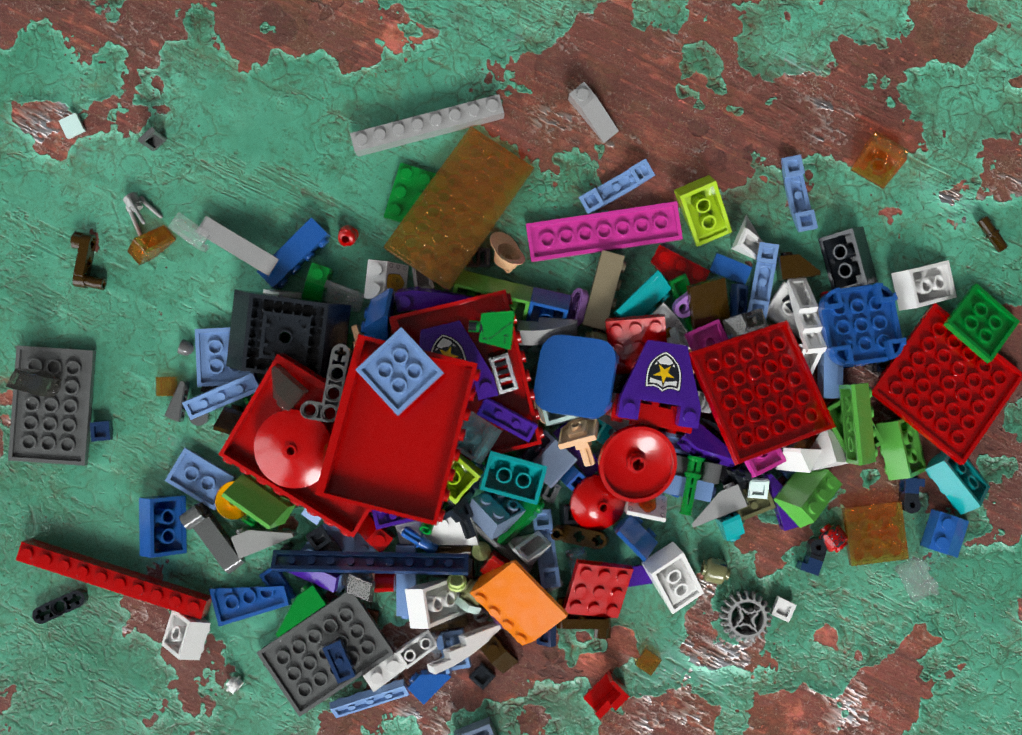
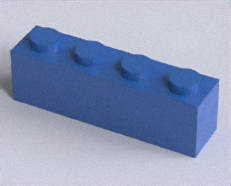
M311 217L273 255L279 260L270 275L268 276L257 270L258 274L272 288H283L288 283L287 279L292 274L296 275L302 269L301 265L305 261L309 262L316 255L315 252L328 244V239L331 236Z

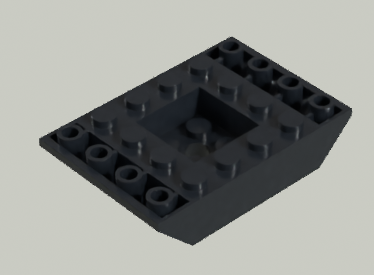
M234 289L226 366L240 371L266 374L276 355L283 352L326 379L333 347L337 344L347 346L352 305ZM282 332L290 334L291 339L289 342L285 343L281 340L280 335ZM342 348L340 352H337V355L340 356V361H335V364L344 366L341 359L342 356L346 355V352ZM341 368L334 370V378L340 379L343 376Z

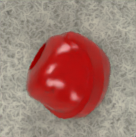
M345 225L338 232V241L344 247L352 246L357 240L359 233L353 226Z

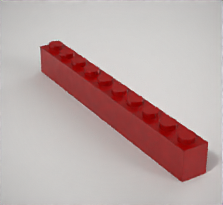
M33 538L21 542L16 561L200 620L208 614L212 602L210 595Z

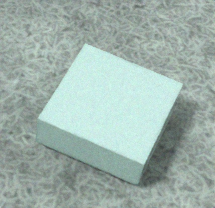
M77 113L59 120L68 139L86 132Z
M752 478L748 482L747 497L767 499L769 479Z
M457 596L455 604L465 612L477 615L482 609L478 605L474 606L460 596Z

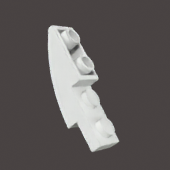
M427 629L396 649L392 656L362 676L372 691L375 692L403 670L408 669L437 647V642Z

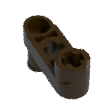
M74 231L70 239L71 247L78 249L73 272V286L104 290L107 280L90 276L96 248V236Z
M570 524L557 525L551 530L553 533L550 534L551 538L555 541L561 540L565 543L592 549H602L609 543V536L603 530H591ZM579 531H582V535L585 536L581 541H578V537H575V534H578ZM599 535L601 536V539L604 540V542L598 544V540H596V538Z
M565 597L558 598V603L562 607L564 604ZM568 614L566 618L556 624V627L559 629H594V638H611V618L571 616Z

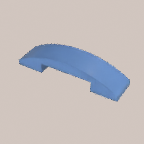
M801 155L782 158L784 187L798 232L817 229L818 225L814 209L811 210L803 175L805 170Z
M644 159L610 181L583 194L579 199L587 214H590L654 177L655 174L647 160Z
M764 242L759 244L746 318L766 321L779 244Z
M545 509L540 514L538 513L537 517L533 520L534 533L539 531L552 543L538 559L540 582L544 589L561 587L555 540L550 536L553 533L551 532L553 529L551 509Z

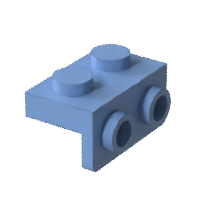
M464 627L452 629L451 631H442L439 634L436 642L438 650H441L442 653L441 658H444L443 649L460 643L458 635L465 633ZM470 656L445 670L446 674H450L453 670L471 667Z

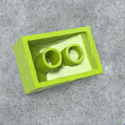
M710 175L674 190L680 210L697 247L732 232L717 182Z

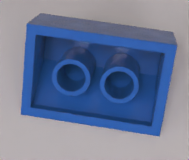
M186 496L139 498L140 556L154 558L187 553L186 528L179 519V516L186 511Z

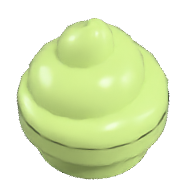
M479 541L478 546L473 545L472 555L476 560L484 561L490 556L491 548L486 542Z
M450 575L447 579L448 588L453 592H460L466 587L467 581L464 575Z

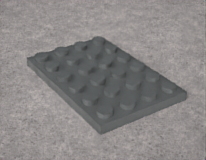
M32 346L16 347L8 461L88 465L96 351Z
M351 588L260 649L257 655L300 717L392 656L396 651L357 593ZM342 638L357 675L338 684L322 648Z

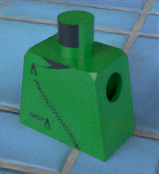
M515 310L481 313V321L469 320L468 332L479 333V342L511 350Z

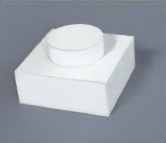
M777 596L770 614L789 623L797 605Z

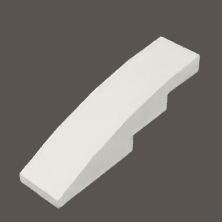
M788 279L787 286L790 302L806 354L825 352L827 346L821 334L823 326L817 315L818 304L807 279Z
M490 623L458 635L460 643L443 649L444 658L428 663L429 672L436 675L468 658L501 629L500 625Z

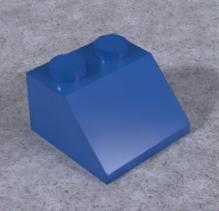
M534 287L526 321L538 322L539 317L566 319L571 295Z
M389 288L371 299L369 307L365 308L364 319L366 321H362L361 333H364V336L385 341L389 339L391 331L389 317L394 316L393 288Z
M931 509L920 546L958 558L969 521Z
M626 515L612 529L644 562L658 543L654 539L657 535L649 527L645 530L641 525L643 521L639 517Z

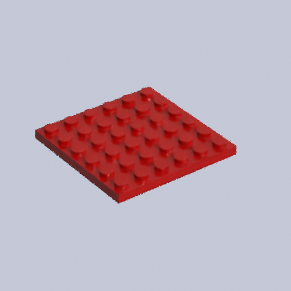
M934 303L931 304L906 339V345L903 347L902 352L898 357L890 361L871 390L875 398L956 463L964 465L1022 381V372L999 353L989 363L982 360L943 325L950 314Z
M787 320L689 353L692 368L735 465L836 427Z

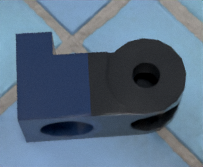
M912 477L899 480V507L903 511L913 514L920 510L919 487H925L924 478Z
M813 537L807 541V551L803 562L798 560L796 568L819 576L827 546L822 539Z

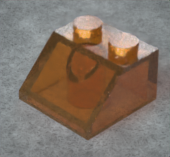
M875 131L862 148L851 167V171L884 189L906 162L909 150Z

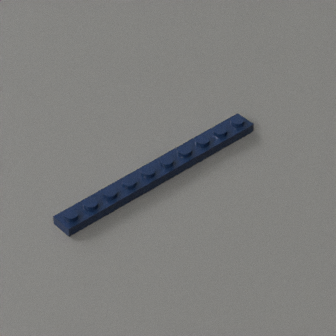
M273 550L271 570L275 572L468 575L469 554Z

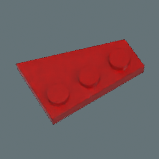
M661 245L658 246L650 261L668 281L686 273L692 285L705 281L710 273L708 269Z

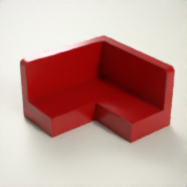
M610 670L583 696L584 700L594 709L595 714L600 719L611 708L617 710L630 697L626 686Z

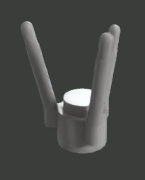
M136 192L127 194L123 201L126 204L125 208L129 212L140 241L144 242L142 232L133 212L136 213L142 224L146 223L140 213V210L143 208L142 204L159 218H163V216L143 196L139 197Z

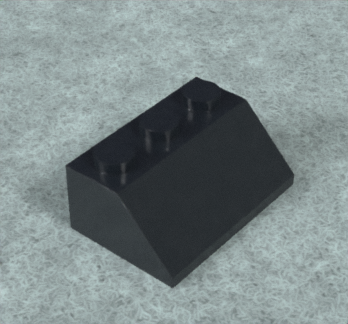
M863 226L818 239L832 290L836 288L865 286L878 282Z

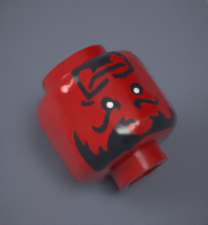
M827 524L820 530L822 534L819 536V539L824 541L829 552L835 551L837 553L848 545V535L838 524L832 526Z

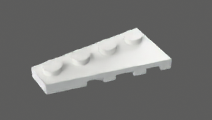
M451 517L443 522H439L437 526L434 525L430 535L425 534L426 538L438 545H479L476 528L472 519L471 522L476 536L470 539L465 538L460 522L455 523ZM411 521L395 525L400 544H414L401 536V532L405 527H409L420 535L424 534L419 529L423 522Z

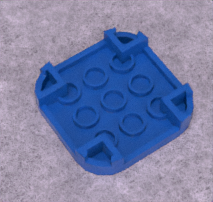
M875 283L873 285L836 288L821 298L818 304V313L823 326V338L827 346L826 352L828 357L835 364L849 367L885 362L898 357L906 345V337L902 338L895 305V301L898 300L896 292L892 293L889 288L883 286V283Z
M554 335L548 338L542 345L534 384L536 404L542 410L555 414L588 419H598L611 409L613 404L611 399L617 364H619V356L615 348L601 339L570 335Z

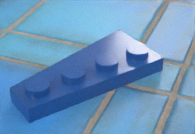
M287 585L209 589L218 626L292 604Z

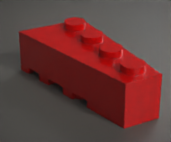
M612 393V407L605 413V415L611 416L612 421L622 423L623 419L629 420L631 425H641L643 423L659 429V427L665 428V432L676 434L677 431L689 434L692 432V428L675 425L677 406L641 400L638 420L621 418L616 416L619 394Z

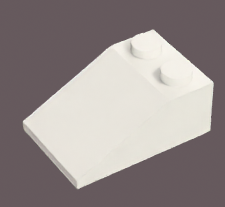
M949 260L891 273L894 289L898 297L899 311L919 308L957 297Z
M671 542L648 557L644 562H641L672 614L704 594L684 552L674 542Z
M448 578L418 584L405 589L410 628L429 629L466 613L455 604L457 596H460V592H453L448 588Z

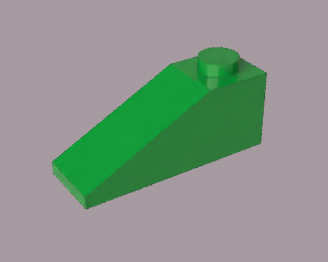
M311 263L302 298L324 301L334 271L330 268Z
M540 496L537 505L517 500L526 511L506 533L499 536L497 543L505 546L537 517L538 513L542 512L544 499Z
M307 583L300 588L301 593L296 597L276 633L277 637H280L328 603L329 600L320 586Z

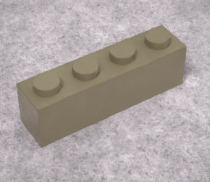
M602 250L589 295L584 321L581 326L605 331V320L612 318L609 317L610 310H614L616 305L615 291L620 290L622 280H619L621 272L624 273L626 268L625 256Z

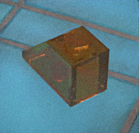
M163 225L135 237L127 251L138 265H142L156 258L173 244L176 239L166 226Z

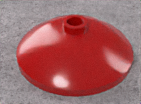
M599 474L583 479L572 492L570 511L575 521L583 528L591 530L606 529L615 524L624 512L625 501L615 497L608 491ZM605 504V507L600 509L601 505Z

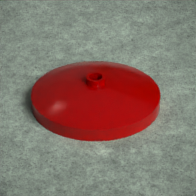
M298 408L279 411L267 418L258 429L254 441L256 462L263 474L280 486L287 488L310 486L319 480L331 431L323 421L304 418ZM306 410V413H307L309 416H312V415L314 414V413H312V412Z
M630 425L616 431L604 443L598 459L599 475L608 491L623 501L633 503L646 502L662 494L673 481L677 469V455L671 441L661 431L647 425Z

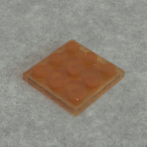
M901 501L842 508L845 533L848 535L847 551L850 566L909 559Z

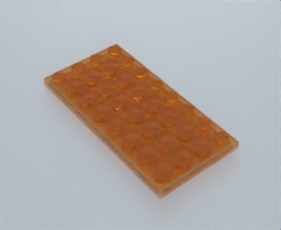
M470 127L386 242L384 249L449 291L529 178L534 167L481 132Z

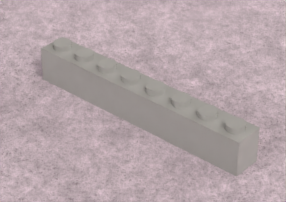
M498 94L350 133L354 151L359 157L504 119V110L500 95Z

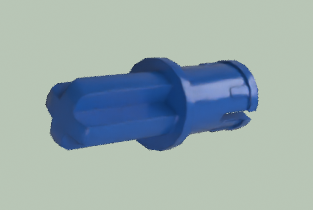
M405 527L401 532V536L414 543L416 548L419 547L427 553H435L438 549V544L426 538L425 534L420 535L409 527Z

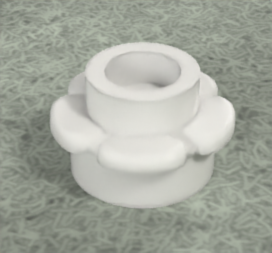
M233 676L227 682V692L230 691L234 694L244 684L240 679L241 676L237 678Z

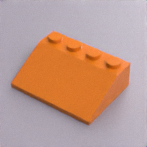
M512 560L480 576L470 591L475 600L522 646L538 639L569 614L516 560Z

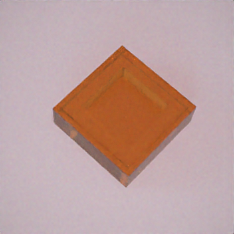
M156 377V396H173L177 389V377Z
M645 648L636 660L635 665L651 676L662 659Z

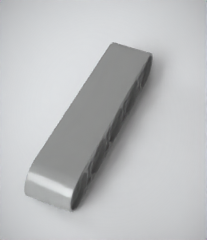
M205 216L196 231L201 236L268 276L279 260Z

